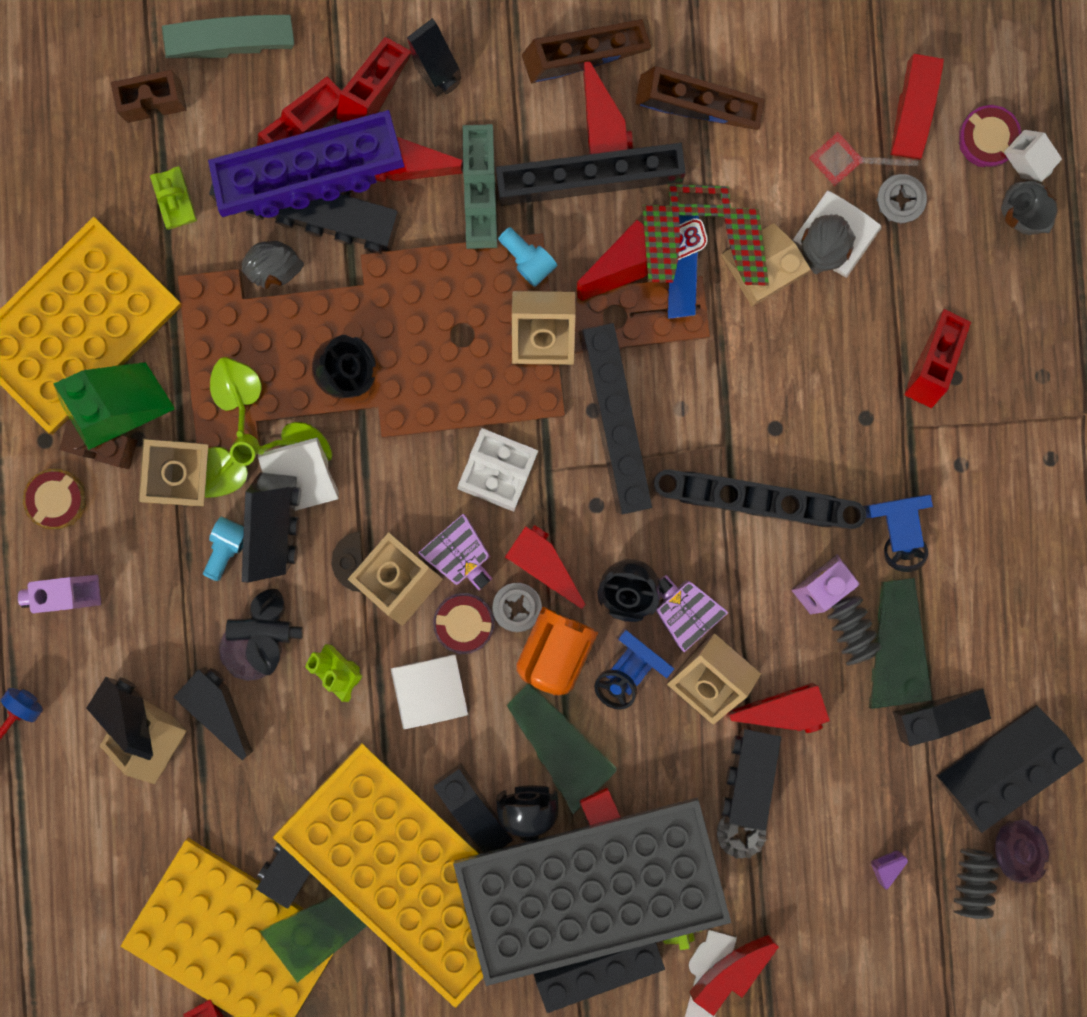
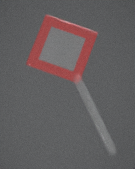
M839 132L809 157L834 187L861 163L918 166L919 164L917 160L861 157Z

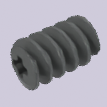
M861 596L841 599L831 607L834 611L827 616L828 620L838 619L839 621L832 627V630L843 631L837 642H847L848 644L841 651L842 654H852L853 656L846 662L847 666L875 657L877 655L876 652L881 649L880 642H871L877 636L875 631L867 630L872 625L871 619H861L868 613L867 609L863 607L856 608L863 601Z
M960 849V852L968 856L969 859L959 861V865L966 868L967 872L958 873L957 877L966 881L965 885L956 886V890L962 892L964 897L954 898V902L963 907L961 910H954L953 912L973 919L992 918L994 911L988 906L995 905L996 899L990 894L997 891V886L990 881L998 880L999 874L992 869L998 868L1000 861L994 858V855L985 851Z

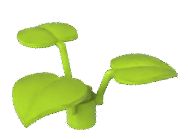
M221 357L215 364L210 378V392L214 402L222 410L229 411L237 406L239 407L237 438L230 448V452L223 447L208 448L205 498L227 495L241 488L248 476L247 465L253 462L257 454H263L275 446H280L281 448L318 438L328 461H330L333 455L327 439L319 430L307 423L293 422L285 425L281 432L282 440H274L263 446H259V442L254 436L244 433V404L249 405L257 401L262 390L261 380L251 367L228 357Z

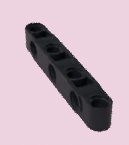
M663 470L657 473L652 481V489L657 496L691 505L827 528L856 529L862 526L866 519L865 508L860 503L825 494L676 470ZM667 475L674 480L675 487L672 492L666 493L660 489L659 480L662 476ZM724 486L731 487L735 492V498L731 503L724 502L720 497V491ZM786 496L791 497L795 501V509L790 514L783 511L781 507V502ZM846 507H851L856 513V518L851 524L846 523L843 519V511Z

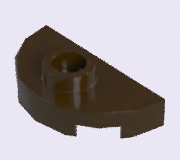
M361 531L346 535L338 542L332 554L331 565L335 577L343 586L352 591L361 592L348 580L363 562Z

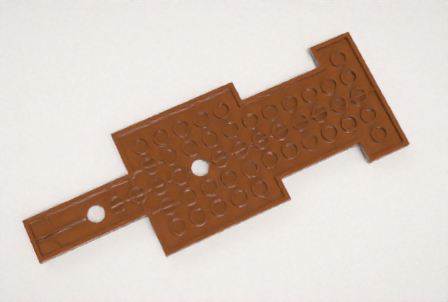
M543 233L520 236L528 245H534L536 248L541 246L545 249ZM498 238L497 248L467 249L466 242L387 251L381 254H362L361 264L364 285L244 299L242 275L239 269L178 276L196 443L208 444V448L223 447L230 452V448L237 438L239 407L237 406L229 411L222 410L216 405L210 392L211 373L221 357H228L248 365L258 374L261 380L262 390L257 401L249 405L244 404V433L254 436L258 440L259 446H261L258 422L378 408L382 438L564 417L559 364H512L513 291L550 292L549 278L547 276L536 287H533L517 270L516 258L500 243ZM697 276L696 306L698 307H696V315L668 319V310H666L668 309L669 283L646 282L623 285L584 301L577 298V291H570L575 292L574 354L583 353L579 331L605 325L603 313L610 306L621 307L627 315L625 325L615 329L619 349L710 337L703 276ZM458 324H467L475 332L474 340L467 347L456 346L451 340V331ZM339 335H347L352 338L358 337L369 346L375 358L376 366L373 367L372 377H375L374 383L367 392L354 398H334L324 393L317 386L312 376L311 365L316 350L325 341Z

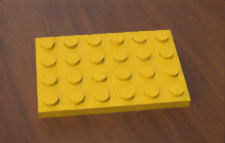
M93 216L0 309V385L49 434L53 435L69 419L61 406L53 383L82 370L124 365L181 308V302Z
M187 838L125 937L121 947L206 1000L211 999L214 1005L234 1017H295L345 934L294 902L288 909L256 890L260 881L192 839Z

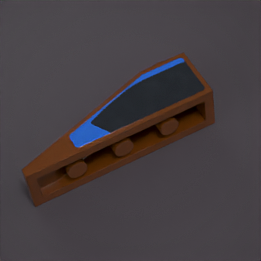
M639 19L533 39L523 52L522 58L532 84L583 71L584 62H591L592 66L596 67L648 51L652 47L643 20Z
M655 66L640 75L635 105L662 113L758 130L760 129L765 99Z

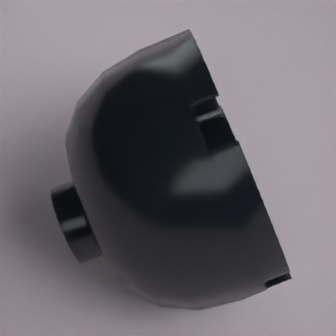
M336 336L322 343L314 354L311 365L312 376L317 386L327 395L334 398L358 397L367 392L374 383L375 377H372L373 367L376 366L375 358L369 346L358 337Z
M636 559L618 561L612 564L602 576L597 591L598 602L601 606L604 604L609 609L608 614L613 618L625 622L641 621L644 616L650 613L652 615L656 612L661 597L660 580L654 570L642 561Z
M538 785L515 787V793L507 795L506 790H504L496 797L497 813L501 825L512 835L521 837L523 841L538 839L539 835L546 833L554 826L558 818V792L554 790L553 794H550L549 787Z

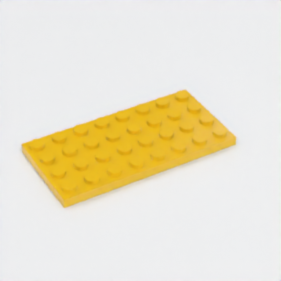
M361 742L273 835V839L456 1008L483 979V974L453 863L455 860L478 855L479 853Z

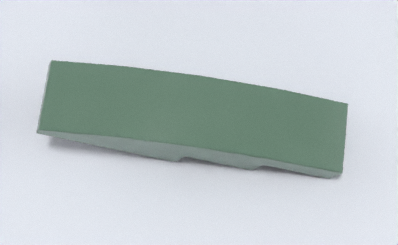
M291 15L223 17L162 26L165 58H227L229 54L260 53L262 49H292L294 46Z
M493 124L462 125L466 248H497Z

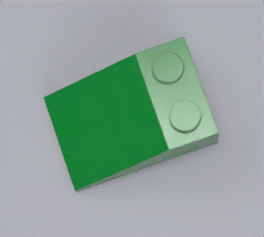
M146 362L82 370L53 383L61 406L88 450L175 410L174 405Z

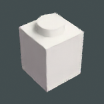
M1023 130L1004 151V154L1021 178L1039 182L1047 178L1062 160L1044 132Z

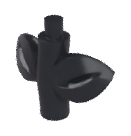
M278 589L265 590L253 599L250 604L251 618L228 619L226 623V640H248L245 652L246 658L255 670L264 675H271L278 666L281 657L279 642L290 643L291 639H303V627L292 626L291 621L280 620L285 611L283 596Z

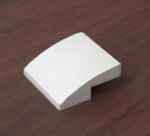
M827 190L794 237L793 242L802 249L801 239L804 231L811 226L815 218L830 214H838L844 217V220L848 221L850 228L856 236L853 245L854 249L849 260L839 268L833 269V271L847 278L882 227L860 209Z
M481 428L457 489L514 512L538 450Z
M318 438L258 454L263 473L297 477L296 487L301 488V499L299 506H295V511L339 499V491L328 470V459Z
M448 655L390 668L403 729L468 715L456 655Z

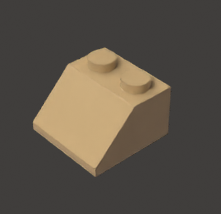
M775 223L762 230L769 286L745 285L739 274L731 249L721 254L752 307L801 279L811 270L796 244Z
M513 291L512 364L574 365L575 292Z
M143 438L139 502L204 506L208 444Z
M389 532L348 578L353 585L383 612L402 626L443 580Z
M714 633L697 648L667 685L714 725L748 697L761 673Z
M143 699L153 750L151 760L124 752L108 733L100 747L124 775L155 784L161 773L166 769L168 761L182 742L187 730L173 716Z

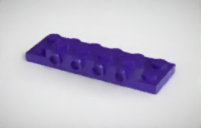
M389 110L208 160L216 203L221 217L253 209L256 216L274 217L279 213L280 209L287 207L303 209L309 205V201L322 198L326 201H332L345 191L364 192L370 188V184L377 183L375 175L405 167Z

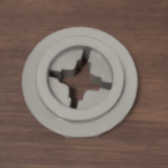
M898 174L888 178L881 185L876 200L880 208L879 212L883 213L888 221L903 224L914 221L922 214L927 203V195L924 186L918 179L907 174ZM900 190L903 192V197L913 199L910 202H906L903 205V209L899 207V202L890 200L897 197Z
M511 583L498 591L493 600L492 609L493 615L501 627L512 632H522L534 626L542 609V604L538 593L532 587L523 583ZM524 595L522 606L526 608V611L530 612L529 615L525 612L524 614L519 612L513 619H510L512 608L508 606L509 604L505 603V600L516 602L518 598L520 599Z
M723 816L718 824L717 838L725 853L738 859L751 858L757 852H761L762 846L767 840L766 831H753V829L744 828L747 831H752L751 834L746 836L747 845L744 846V843L739 838L734 839V835L738 833V826L724 824L725 816Z

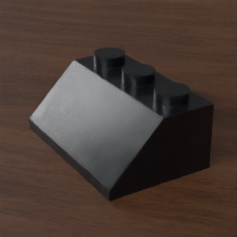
M260 472L245 492L241 582L249 583L286 575L291 564H296L298 547L293 546L294 535L297 536L299 517H295V506H299L301 499V488L296 487V476Z

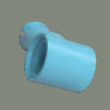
M511 227L507 228L498 238L500 243L516 258L517 270L533 287H536L558 266L544 248L528 245Z
M222 516L217 520L209 538V541L213 542L211 546L213 551L203 572L204 576L215 581L221 579L230 557H234L235 553L239 554L243 549L244 526Z

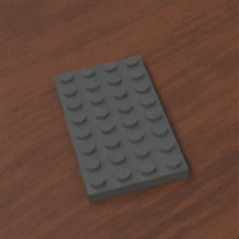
M698 797L455 860L453 863L486 986L731 923Z

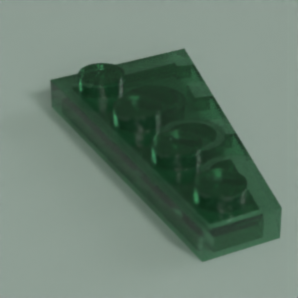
M915 578L881 582L877 620L879 622L878 634L875 642H880L881 649L876 652L874 669H872L871 682L873 683L871 697L869 698V708L875 709L932 701Z

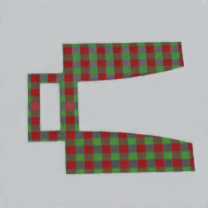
M668 184L670 206L642 205L649 282L673 283L680 245L679 215L724 217L730 248L744 284L769 286L759 209L731 208L729 187ZM678 192L721 194L722 205L679 204Z

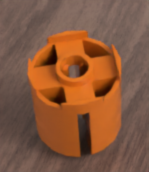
M542 607L518 659L516 671L524 682L533 685L541 691L553 695H567L574 688L598 632L576 620L560 614L557 615L555 611Z

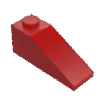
M384 37L340 92L336 118L346 122L378 113L410 58L411 51Z
M584 62L583 77L589 155L633 149L632 131H626L625 119L591 62Z
M397 137L405 167L377 174L375 177L377 181L385 182L386 179L404 181L462 174L463 160Z
M636 220L577 281L578 299L584 301L644 278L648 274L644 224Z
M946 309L942 310L911 374L905 396L931 409L949 389L971 325L970 321Z
M536 525L532 529L525 526L505 558L583 609L586 605L553 545L546 540L549 534Z
M814 683L734 708L726 714L731 721L797 731L805 730V733L818 731L823 728V723L830 721L819 687Z

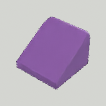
M896 850L871 862L878 882L885 890L892 885L908 860L901 852Z

